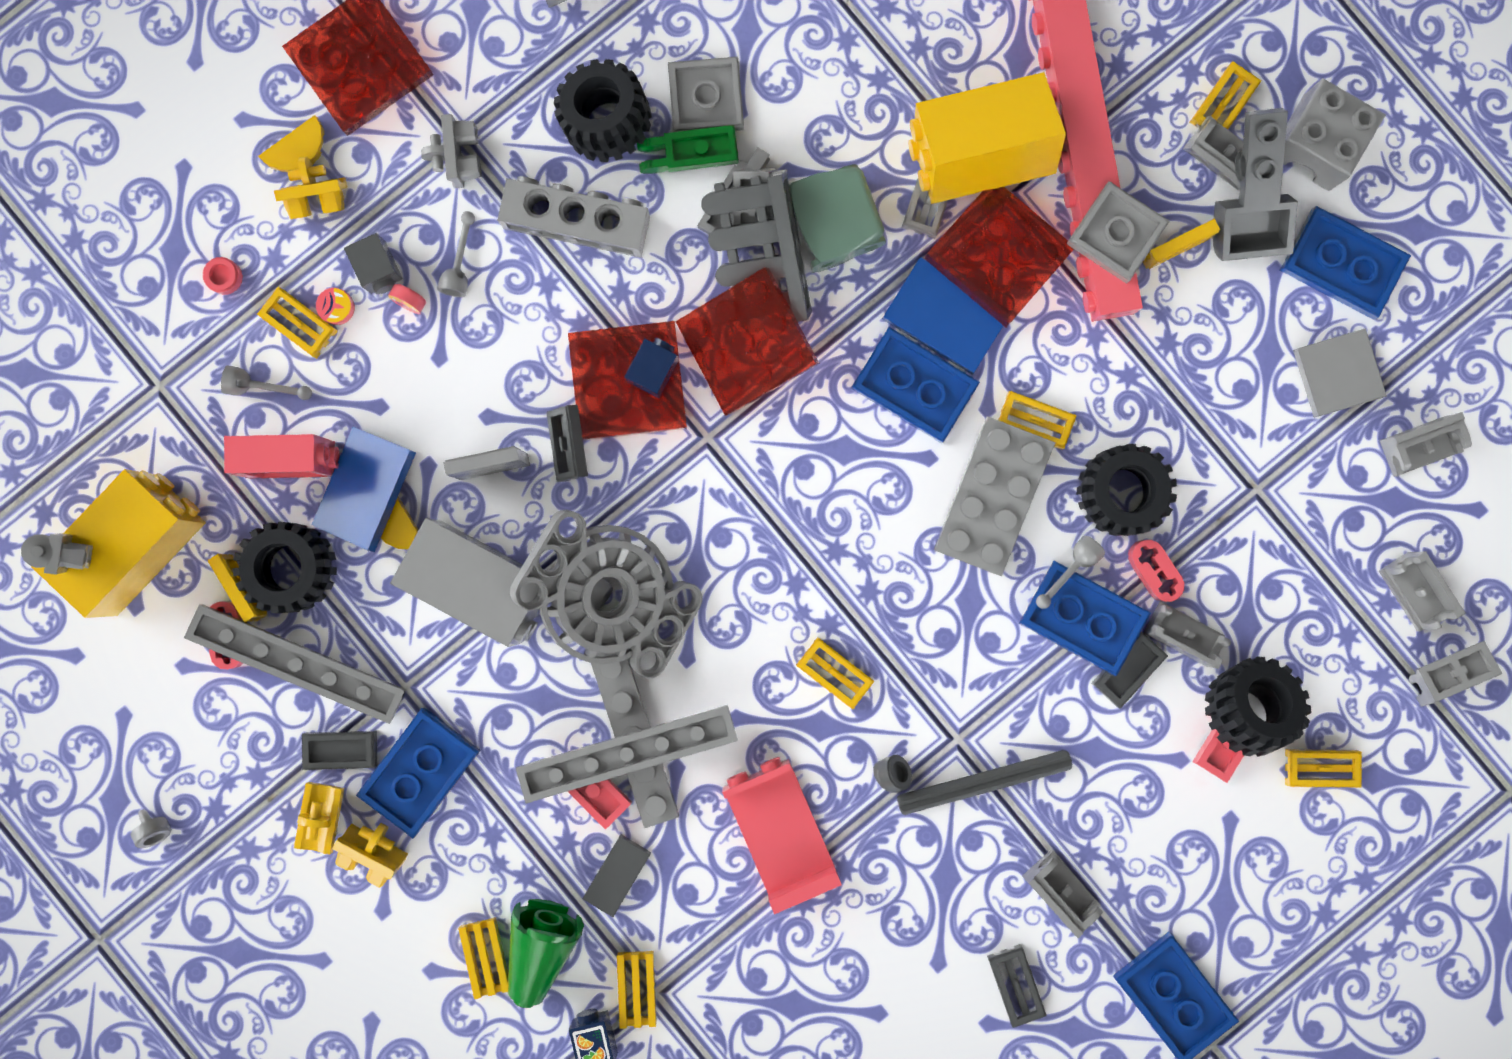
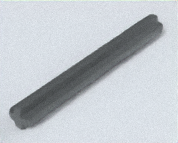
M1061 750L900 794L897 796L900 812L903 815L1068 771L1073 767L1071 756L1068 751Z

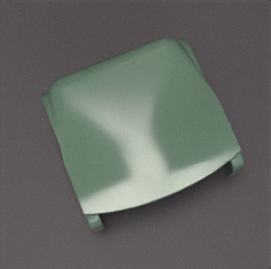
M857 164L844 166L829 172L817 173L792 182L789 185L798 226L807 246L816 258L810 264L812 273H819L841 265L854 257L873 251L886 244L882 221L865 175Z

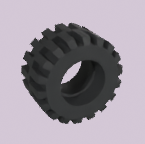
M598 59L590 60V65L584 67L583 63L576 66L578 71L574 74L569 72L564 77L566 80L565 84L559 83L557 87L559 96L554 97L553 103L556 108L554 111L555 117L570 145L573 146L578 154L582 155L584 153L586 159L592 161L596 157L599 158L600 162H608L609 157H614L617 161L622 159V154L627 151L629 154H632L636 151L634 145L636 143L642 144L646 139L643 132L650 131L651 123L649 119L652 118L648 100L637 76L632 70L628 71L626 65L620 62L615 66L614 61L610 59H605L604 63H599ZM607 103L618 104L614 111L606 117L589 119V116L597 107Z
M1126 444L1102 451L1094 459L1089 460L1085 465L1087 469L1081 472L1078 478L1082 483L1081 486L1077 487L1076 495H1081L1082 502H1078L1080 510H1086L1087 515L1084 516L1089 523L1094 522L1097 524L1095 528L1099 531H1107L1109 535L1114 536L1144 534L1150 532L1151 528L1159 527L1164 523L1162 518L1170 516L1173 511L1169 507L1170 503L1176 502L1177 494L1172 493V487L1177 486L1176 478L1170 480L1168 473L1172 472L1173 469L1170 464H1162L1161 461L1165 457L1159 452L1152 454L1150 453L1152 448L1145 445L1137 447L1136 444ZM1124 469L1132 472L1142 484L1143 497L1141 503L1132 512H1125L1119 509L1110 497V480L1118 470Z
M270 522L263 524V529L255 528L249 532L252 538H243L239 546L244 548L243 552H235L234 560L239 561V568H233V576H240L241 581L236 583L238 590L246 591L247 594L243 598L249 603H257L256 608L262 611L270 610L271 613H293L314 607L315 602H322L326 597L324 591L332 589L335 582L330 581V576L337 575V567H331V561L337 559L335 552H329L327 549L331 546L329 541L320 538L321 533L316 529L307 528L308 526L303 524ZM285 546L295 550L301 561L300 576L297 582L288 589H283L277 585L271 574L272 559Z
M1258 656L1254 659L1248 658L1221 673L1217 676V679L1211 682L1209 685L1211 691L1205 695V701L1209 703V706L1205 707V715L1211 716L1212 722L1208 723L1211 730L1216 729L1218 731V740L1221 743L1227 741L1230 750L1235 753L1242 750V754L1249 757L1255 754L1257 757L1265 756L1294 743L1295 740L1300 739L1304 734L1303 729L1308 728L1310 720L1306 716L1311 714V705L1306 704V699L1310 697L1307 690H1302L1300 684L1303 682L1299 676L1294 678L1291 675L1293 670L1287 665L1280 667L1278 660L1272 658L1266 661L1265 657ZM1248 693L1254 695L1262 703L1266 713V721L1258 717L1251 708Z

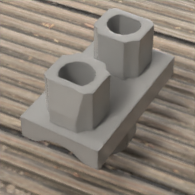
M452 114L441 115L443 145H441V135H430L431 145L421 149V157L424 160L432 161L434 172L444 171L443 161H445L446 179L452 182L454 189L464 188V181L482 177L481 163L478 155L462 156L461 146L478 144V129L474 121H456Z
M57 533L50 534V536L39 534L28 537L23 542L21 556L28 565L36 568L45 567L44 573L57 575L67 572L68 568H89L93 545L72 543L73 535Z

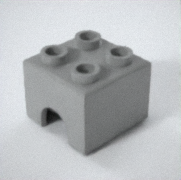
M1322 78L1303 95L1287 122L1283 165L1289 162H1297L1309 167L1316 173V177L1312 181L1330 191L1351 176L1386 114Z

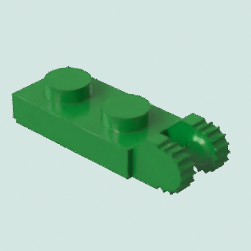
M735 125L664 133V136L646 138L642 144L637 143L638 152L648 153L666 149L667 158L646 160L639 164L640 172L643 174L662 173L667 170L669 172L739 163Z

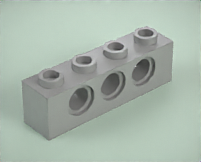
M519 176L517 180L506 178L497 219L503 229L642 258L650 221L648 208L643 207L644 204L642 202L629 198H624L622 202L608 200L609 197L606 194L596 191H588L587 195L574 193L573 188L563 184H553L552 188L541 186L537 180L524 176ZM537 202H548L549 208L544 214L536 215L532 213L533 206ZM580 208L584 210V216L580 221L570 222L567 220V215L572 209ZM613 215L620 219L619 224L614 229L607 230L601 227L603 219L607 216Z

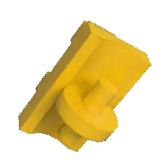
M307 156L300 157L298 159V169L288 170V178L290 181L302 180L303 184L274 190L276 202L283 201L290 219L312 215L307 196L317 194L319 195L323 214L341 211L345 209L342 190L348 188L346 178L342 177L316 182L315 177L326 175L325 166H312Z
M307 782L305 784L301 811L297 820L295 849L313 850L329 855L333 853L332 848L335 843L345 788L315 782Z
M380 823L375 831L364 825L359 828L351 824L346 832L336 840L332 848L338 852L335 862L337 866L348 871L354 870L359 863L369 868L366 875L367 881L378 888L382 887L388 879L391 880L405 862L408 853L395 847V842L385 837L388 826Z

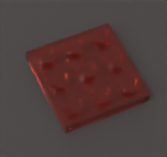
M346 0L282 45L283 49L347 136L434 75L381 0Z
M999 187L983 190L931 248L924 259L1007 328L1074 249L1066 244L1068 240L1008 189Z
M767 267L762 268L675 321L725 416L733 414L820 364L770 269Z
M675 321L568 333L575 403L578 405L583 441L687 429L680 359L660 398L635 387L624 378L644 338L651 342L659 338L675 347L673 353L679 359Z

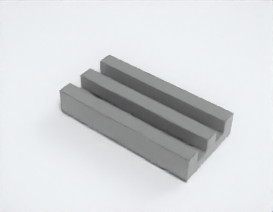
M917 178L901 228L914 230L918 234H927L928 237L935 239L948 200L939 202L932 226L925 225L931 207V201L927 193L918 222L913 221L912 217L921 193Z

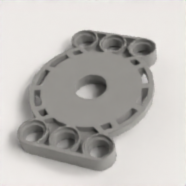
M560 510L551 517L510 588V596L519 607L528 611L540 610L546 631L558 646L573 657L589 663L600 664L614 663L630 658L631 668L637 674L648 679L655 678L664 671L702 604V593L696 585L685 581H677L673 584L667 560L659 548L645 535L627 527L614 525L595 526L587 529L584 518L570 510ZM566 517H572L576 522V531L572 536L564 538L559 532L560 522ZM612 531L619 532L620 534L619 538L615 539L601 538L599 533ZM630 535L638 538L647 547L643 550L641 547L632 544ZM552 549L557 554V563L553 568L543 570L539 564L540 556L544 551ZM654 556H655V557L657 558V560L659 561V564H660L662 573H661V571H660V568L658 567V565H657L656 562L654 561ZM613 577L620 582L622 587L621 601L616 608L610 611H599L591 602L593 587L600 579ZM534 582L538 587L537 597L531 602H523L520 598L521 588L526 583ZM689 589L692 593L691 602L688 606L680 608L676 601L677 595L681 590ZM551 602L552 606L547 607V604ZM549 617H555L557 624L562 629L563 633L560 636L554 630ZM665 620H671L674 624L673 633L670 637L661 639L658 634L660 624ZM572 641L586 648L584 654L573 650L567 644ZM599 652H601V653H614V652H615V655H609V656H604V657L596 656ZM646 652H654L656 656L654 666L649 670H642L640 666L641 657Z

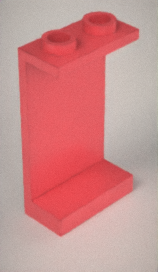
M780 757L762 763L760 765L761 771L750 776L744 771L726 780L728 785L724 786L722 790L724 798L728 799L767 890L768 900L774 915L842 885L789 759L781 762Z

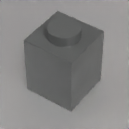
M377 233L344 247L361 287L370 294L386 293L392 289L396 282L403 279L386 241Z

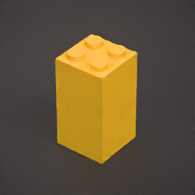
M1045 72L916 103L915 118L910 120V130L913 139L908 141L912 161H918L921 169L918 170L920 188L922 192L928 191L931 204L1056 174L1066 132Z
M124 469L63 533L73 535L72 543L93 545L90 567L84 569L68 568L67 572L57 575L44 573L45 567L36 568L31 566V568L84 618L118 616L206 522L198 515L200 509L192 501L185 497L181 499L172 491L175 486L164 475L160 473L151 474L145 470L139 472Z

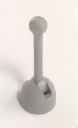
M465 211L461 215L463 226L454 266L442 273L437 287L439 292L453 297H465L468 287V279L460 268L469 228L475 221V216L470 211Z
M225 366L221 377V392L223 394L242 395L252 387L298 395L302 400H308L312 396V390L308 386L294 388L253 381L244 369L235 366Z
M1082 536L1074 546L1073 558L1075 562L1046 594L1037 597V606L1041 609L1048 608L1051 604V598L1080 566L1092 567L1104 557L1105 551L1103 547L1093 538Z

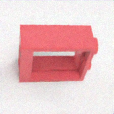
M314 434L224 436L225 474L249 479L331 477L334 469L339 466L337 462L340 457V451L338 447H335V441Z

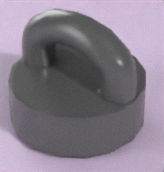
M900 755L886 757L875 763L873 767L876 781L886 791L897 793L909 788L912 781L911 768Z

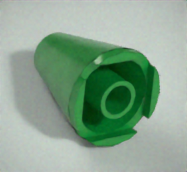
M529 899L527 906L520 907L519 902L512 911L508 995L519 1007L531 1008L543 1002L582 936L584 928L582 918L578 914L576 919L567 914L569 908L550 900Z

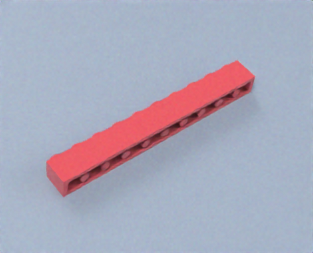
M1033 0L1035 13L1032 14V28L1034 35H1039L1041 48L1038 50L1039 66L1041 70H1046L1047 81L1066 132L1058 169L1061 174H1065L1067 187H1064L1063 195L1066 208H1071L1073 222L1070 223V235L1072 236L1108 181L1119 188L1121 187L1086 0ZM1079 253L1080 256L1076 259L1078 276L1084 278L1086 291L1083 292V306L1085 312L1090 313L1092 322L1134 315L1143 308L1137 273L1126 284Z

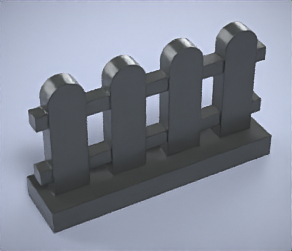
M787 169L773 171L767 177L768 182L763 183L761 176L751 177V185L725 189L724 182L715 183V191L707 193L702 198L701 208L708 215H720L722 227L716 228L710 233L708 243L715 251H727L729 263L722 264L717 269L715 277L721 286H734L736 298H731L724 304L722 309L724 317L729 321H740L741 327L751 326V319L776 315L777 322L786 321V313H792L793 322L808 320L812 313ZM772 205L774 218L768 219L766 206ZM756 208L758 221L732 225L730 212ZM774 242H779L781 251L779 255H775ZM763 244L765 257L739 261L737 248ZM780 278H786L787 290L781 289ZM769 280L771 292L746 296L744 284Z

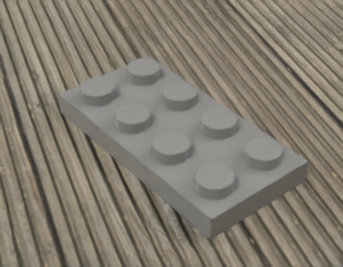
M986 417L933 550L1002 577L1055 442L994 418Z

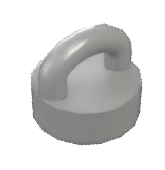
M142 809L138 812L141 824L134 828L130 834L137 848H148L165 840L170 835L172 829L165 817L151 819L147 810Z

